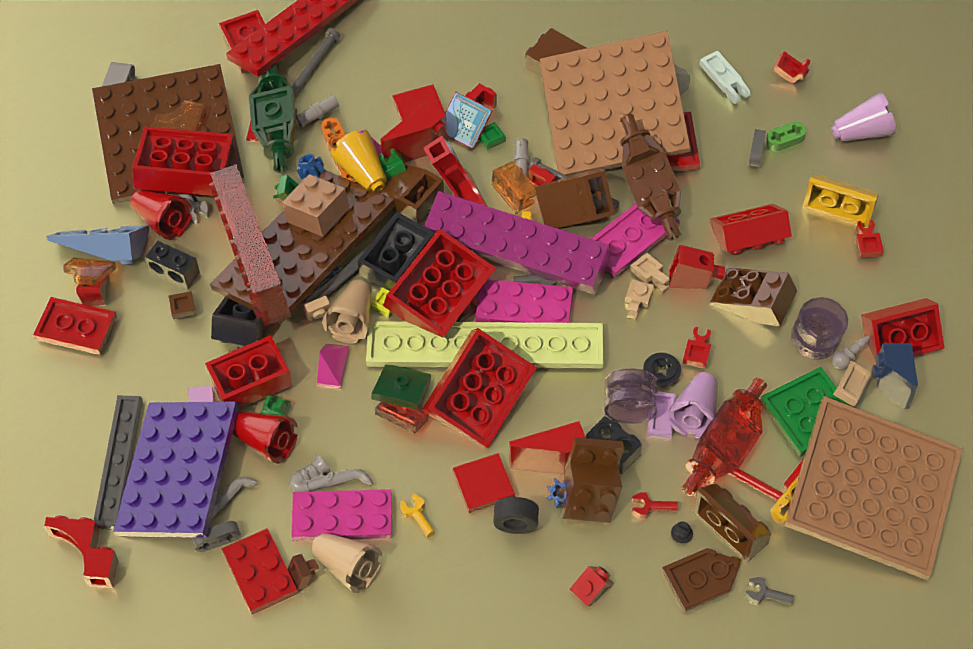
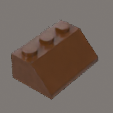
M716 483L701 487L698 490L694 513L744 560L749 562L769 544L771 532L767 525L761 521L758 522L746 506L740 505L733 499L732 494L727 489H722Z

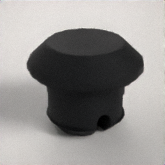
M681 521L672 527L671 537L677 543H687L693 537V530L688 523Z

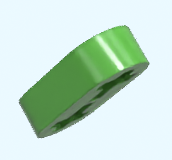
M791 122L774 128L767 133L766 146L772 151H780L797 145L805 139L806 127L800 122Z

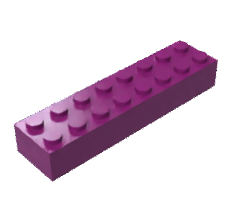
M440 191L437 193L424 227L435 233L440 228L482 259L540 276L594 295L597 293L612 254L608 244Z

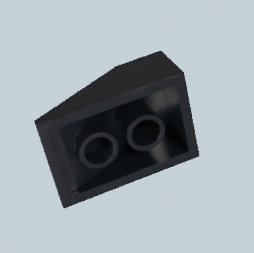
M396 212L358 259L360 276L390 291L435 235V232Z
M224 297L212 314L211 339L244 347L264 337L270 318L228 297Z

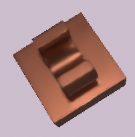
M302 554L293 556L288 566V571L297 590L306 588L310 578L316 576L314 570L319 569L315 559L305 561Z

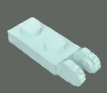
M718 50L700 59L699 65L717 86L726 93L727 98L732 103L736 104L740 101L737 92L733 89L737 87L742 97H750V90L742 81V77Z

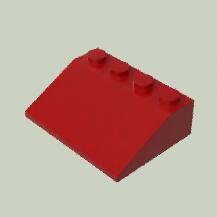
M144 126L132 166L134 189L223 197L228 177L233 134Z
M439 228L388 292L383 307L400 319L443 338L496 268Z
M476 328L471 330L423 406L422 411L443 425L488 448L537 367L481 329Z

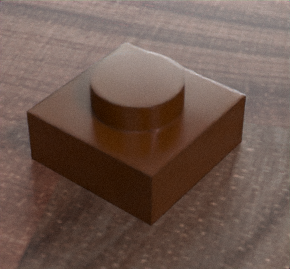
M191 291L169 295L173 320L196 315Z

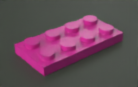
M634 204L591 239L609 245L612 254L606 270L616 277L667 235L662 224H652L651 219L638 209L637 204ZM675 218V221H676V223H677V226L679 227V226H680V220H678L677 218Z
M488 279L479 291L475 321L569 323L573 287Z
M391 489L293 492L292 541H313L315 537L322 533L347 539L392 538Z

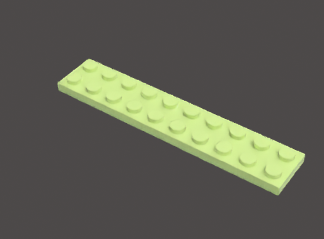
M369 321L366 354L367 367H384L385 365L399 367H449L471 330L479 328L537 368H603L602 323L455 322L442 338L408 322Z

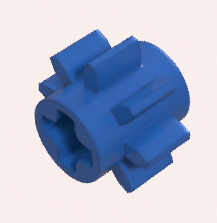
M307 154L299 159L297 173L301 179H304L309 174L318 177L325 171L321 157L315 158L313 154Z
M555 478V484L552 487L547 486V489L551 491V495L547 497V500H556L554 507L559 508L561 504H564L567 492L564 493L563 499L557 496L560 494V488L566 491L565 481L560 483Z

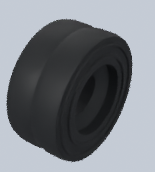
M507 497L500 499L494 506V526L500 531L511 534L533 532L538 527L539 507L534 501L527 498Z

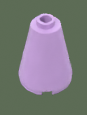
M882 93L876 94L835 120L834 126L831 127L835 139L839 138L841 142L895 134L896 125L894 117L887 108L889 104Z
M706 372L696 374L671 406L668 420L673 429L680 434L687 436V433L695 435L694 438L700 439L708 437L713 433L716 427L718 387L717 379L713 375Z

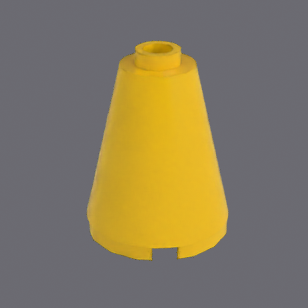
M356 130L345 135L336 143L338 146L336 150H331L332 159L362 187L366 188L367 191L371 189L373 192L381 191L385 187L387 179L371 135L366 130H363L364 133H359Z

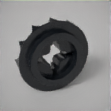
M655 353L644 362L643 371L645 379H648L652 386L654 384L660 385L661 388L666 385L672 386L675 381L679 380L681 365L671 354ZM658 366L661 367V369H667L666 376L663 375V373L661 372L657 373Z

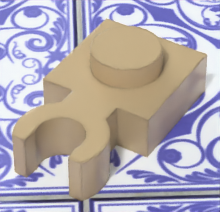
M324 296L304 304V313L310 322L324 317L325 312L330 306L327 297Z

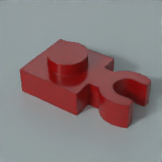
M873 220L869 221L868 228L863 227L861 221L857 223L856 231L858 234L856 236V244L860 258L883 257L884 249L880 233H873L875 227Z
M698 327L694 328L693 340L688 339L682 364L706 369L711 344H707L710 340L711 330L708 329L705 336L698 335Z

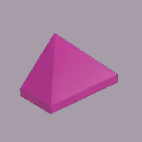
M329 343L323 346L319 351L317 386L341 389L350 349L349 346Z

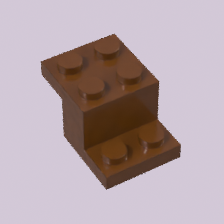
M574 437L563 472L567 495L561 511L562 519L611 523L623 488L618 468L624 451L623 441Z

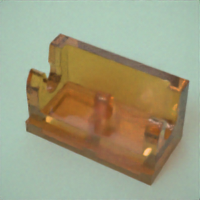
M514 161L493 170L491 185L515 214L534 204L535 201L530 198L536 196L535 186Z

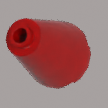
M138 190L132 195L130 200L131 208L163 239L173 240L172 237L181 236L191 221L192 215L189 214L191 204L183 197Z
M238 412L232 435L268 461L279 464L281 463L279 460L282 458L287 459L293 451L298 436L294 433V427L298 428L296 421L289 416Z

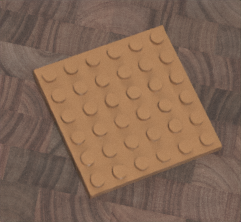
M668 30L540 59L558 172L570 177L595 169L606 170L622 166L623 147L620 145V141L626 136L620 119L625 116L628 124H630L628 114L634 115L639 130H649L650 137L665 151L666 156L691 152Z
M824 396L818 409L784 526L928 580L931 577L963 448Z

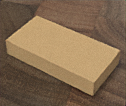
M851 361L833 395L855 407L872 372Z

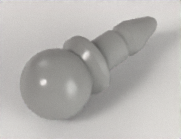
M867 335L859 338L849 349L844 346L843 351L834 353L832 356L833 366L837 369H846L851 360L856 359L854 354L866 346L870 336Z

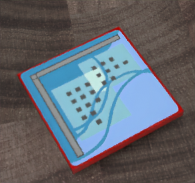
M455 92L445 112L447 116L448 137L474 150L493 110Z

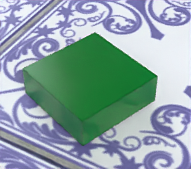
M493 122L485 126L479 140L489 150L506 142V136L498 125Z

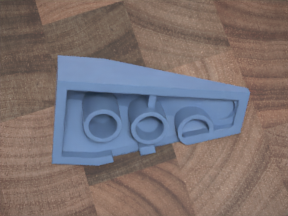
M149 225L122 226L119 229L109 230V232L107 228L91 230L89 234H87V230L56 232L46 237L48 241L110 261H120V264L134 263V259L143 255L150 229Z

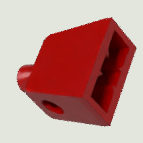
M679 245L669 267V288L706 289L711 278L724 279L725 266L714 265V254L712 252Z

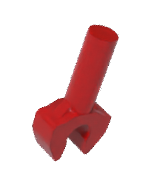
M640 492L632 496V503H642L644 505L642 508H632V515L640 519H646L651 511H678V501H652L646 492Z

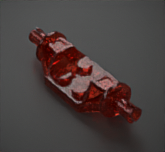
M755 377L747 390L737 389L730 398L724 401L701 435L692 459L686 462V468L690 476L681 487L682 491H685L687 488L685 494L694 497L703 482L713 484L717 478L740 468L763 433L761 412L764 406L759 397L767 388V383H763L764 380ZM746 412L750 413V419L745 415ZM711 466H717V468L713 470Z

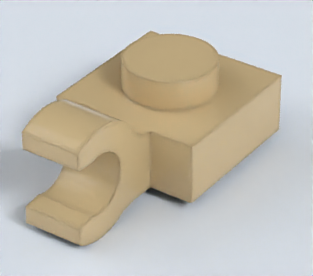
M644 254L631 265L630 271L644 283H649L652 280L656 288L662 293L669 288V285L666 283L670 279L662 273L663 265L650 254Z
M631 280L625 297V302L629 303L627 317L636 319L640 307H648L654 285Z

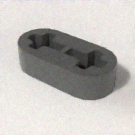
M755 129L748 166L760 167L766 134L764 130Z
M227 521L210 527L206 538L192 537V541L197 552H205L237 540L241 533L236 521Z

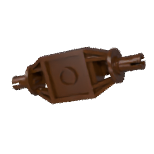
M633 114L627 115L630 124H628L626 117L623 116L620 122L623 125L626 136L620 141V145L623 147L622 168L638 209L651 219L652 224L663 225L668 241L674 240L671 231L674 232L676 239H678L682 234L679 231L675 218L682 212L679 207L681 191L665 151L650 137L649 130L638 129Z

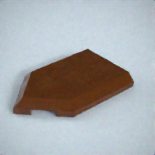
M706 548L662 567V570L680 606L684 611H688L731 592L741 559L733 556L728 557L717 553L715 550Z

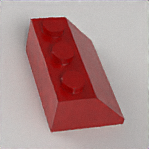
M775 204L709 218L720 248L729 254L740 253L743 248L750 247V249L761 248L764 246V243L768 242L772 244L782 243L785 241V238L792 237L788 210Z
M928 298L861 314L864 336H870L867 344L875 361L876 354L880 353L884 343H912L914 356L945 348L938 303Z
M271 335L205 363L220 401L236 402L239 405V409L264 399L268 395L271 396L293 386L290 371Z

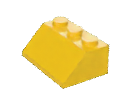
M813 174L808 183L803 208L855 224L861 221L862 226L868 227L879 194L868 189L858 188L848 183Z

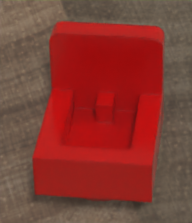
M783 51L772 70L791 84H794L797 80H803L807 76L811 60L807 58L800 63Z
M480 83L465 95L493 109L497 106V94L490 87H485Z
M533 164L529 169V183L534 186L556 181V176L551 174L546 168H540Z
M588 566L571 586L570 590L586 606H591L605 588L611 587L614 582L609 579L611 575L603 567Z

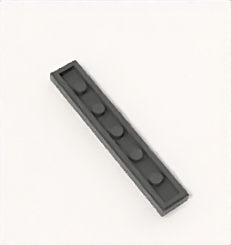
M117 395L94 515V521H96L99 529L113 530L117 521L119 507L131 466L143 401L141 396Z

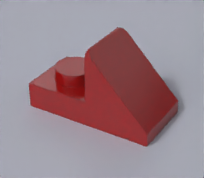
M109 272L85 273L76 287V293L82 304L106 306L105 288L110 281Z

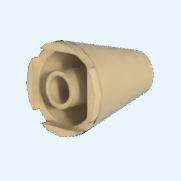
M362 280L352 281L325 312L322 320L323 328L326 332L329 330L333 334L332 338L335 340L354 344L359 339L366 338L369 329L372 292L369 284Z
M328 533L318 535L312 542L313 555L353 593H360L359 589L362 587L368 588L380 571L381 563L378 562L379 555L382 556L380 548L374 545Z

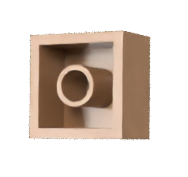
M310 174L282 202L288 223L322 237L350 208L345 188Z

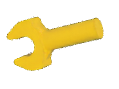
M412 494V501L416 506L409 508L401 500L402 516L405 519L409 517L414 518L426 537H431L435 531L422 513V510L425 508V501L420 496Z

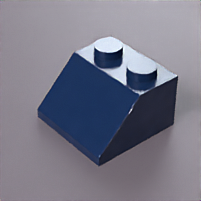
M884 343L880 353L876 354V365L872 366V378L876 379L877 388L904 409L910 408L918 387L912 343Z

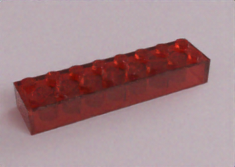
M237 165L211 172L213 182L209 183L213 196L218 195L214 199L228 239L231 241L230 244L234 256H237L235 258L239 270H245L241 275L245 287L250 285V288H247L250 301H256V304L252 305L256 318L262 317L264 326L292 317Z

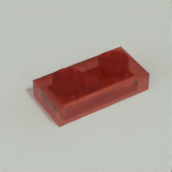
M380 402L375 407V415L414 434L428 421L429 413L421 409L414 410L385 402Z

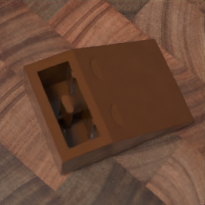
M406 165L407 170L388 178L385 187L379 193L394 199L395 206L391 210L420 223L430 212L438 191L444 193V182L442 178L426 169Z
M595 169L534 187L545 225L560 228L615 214L605 170Z
M728 267L724 279L718 285L710 303L758 324L780 326L797 293V289L788 272Z

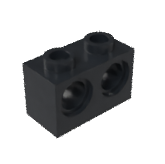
M158 240L145 256L150 273L187 290L200 274L195 257Z
M606 416L586 434V438L623 441L624 449H627L629 452L622 454L618 466L621 475L641 456L642 444L640 440L633 434L629 435L617 421L610 420ZM601 435H609L610 438H603Z

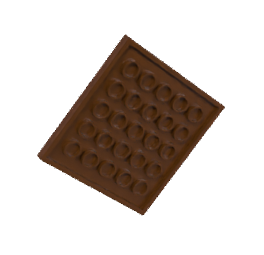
M221 64L92 88L110 196L113 204L130 201L132 195L136 191L141 190L134 189L132 166L144 126L233 134L227 181L244 178ZM152 191V192H158V193H163V194L171 193V192H163V191Z

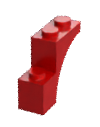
M443 136L423 147L431 164L442 176L454 196L487 206L471 174L460 163L454 149Z
M61 515L46 517L44 527L48 535L68 541L82 553L84 559L83 577L87 585L113 588L119 560L115 551L111 548L101 546L96 549L100 534L96 521L87 517L79 519H69Z

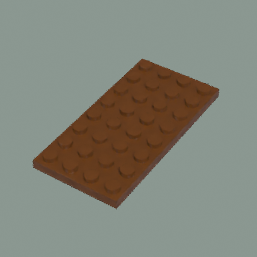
M325 170L318 178L345 188L350 206L334 226L322 237L288 223L283 211L210 283L211 289L282 324L395 206L394 199L377 191L373 192L372 189L367 191L360 184Z

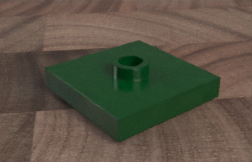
M385 365L371 393V399L417 410L431 381V374L395 365Z

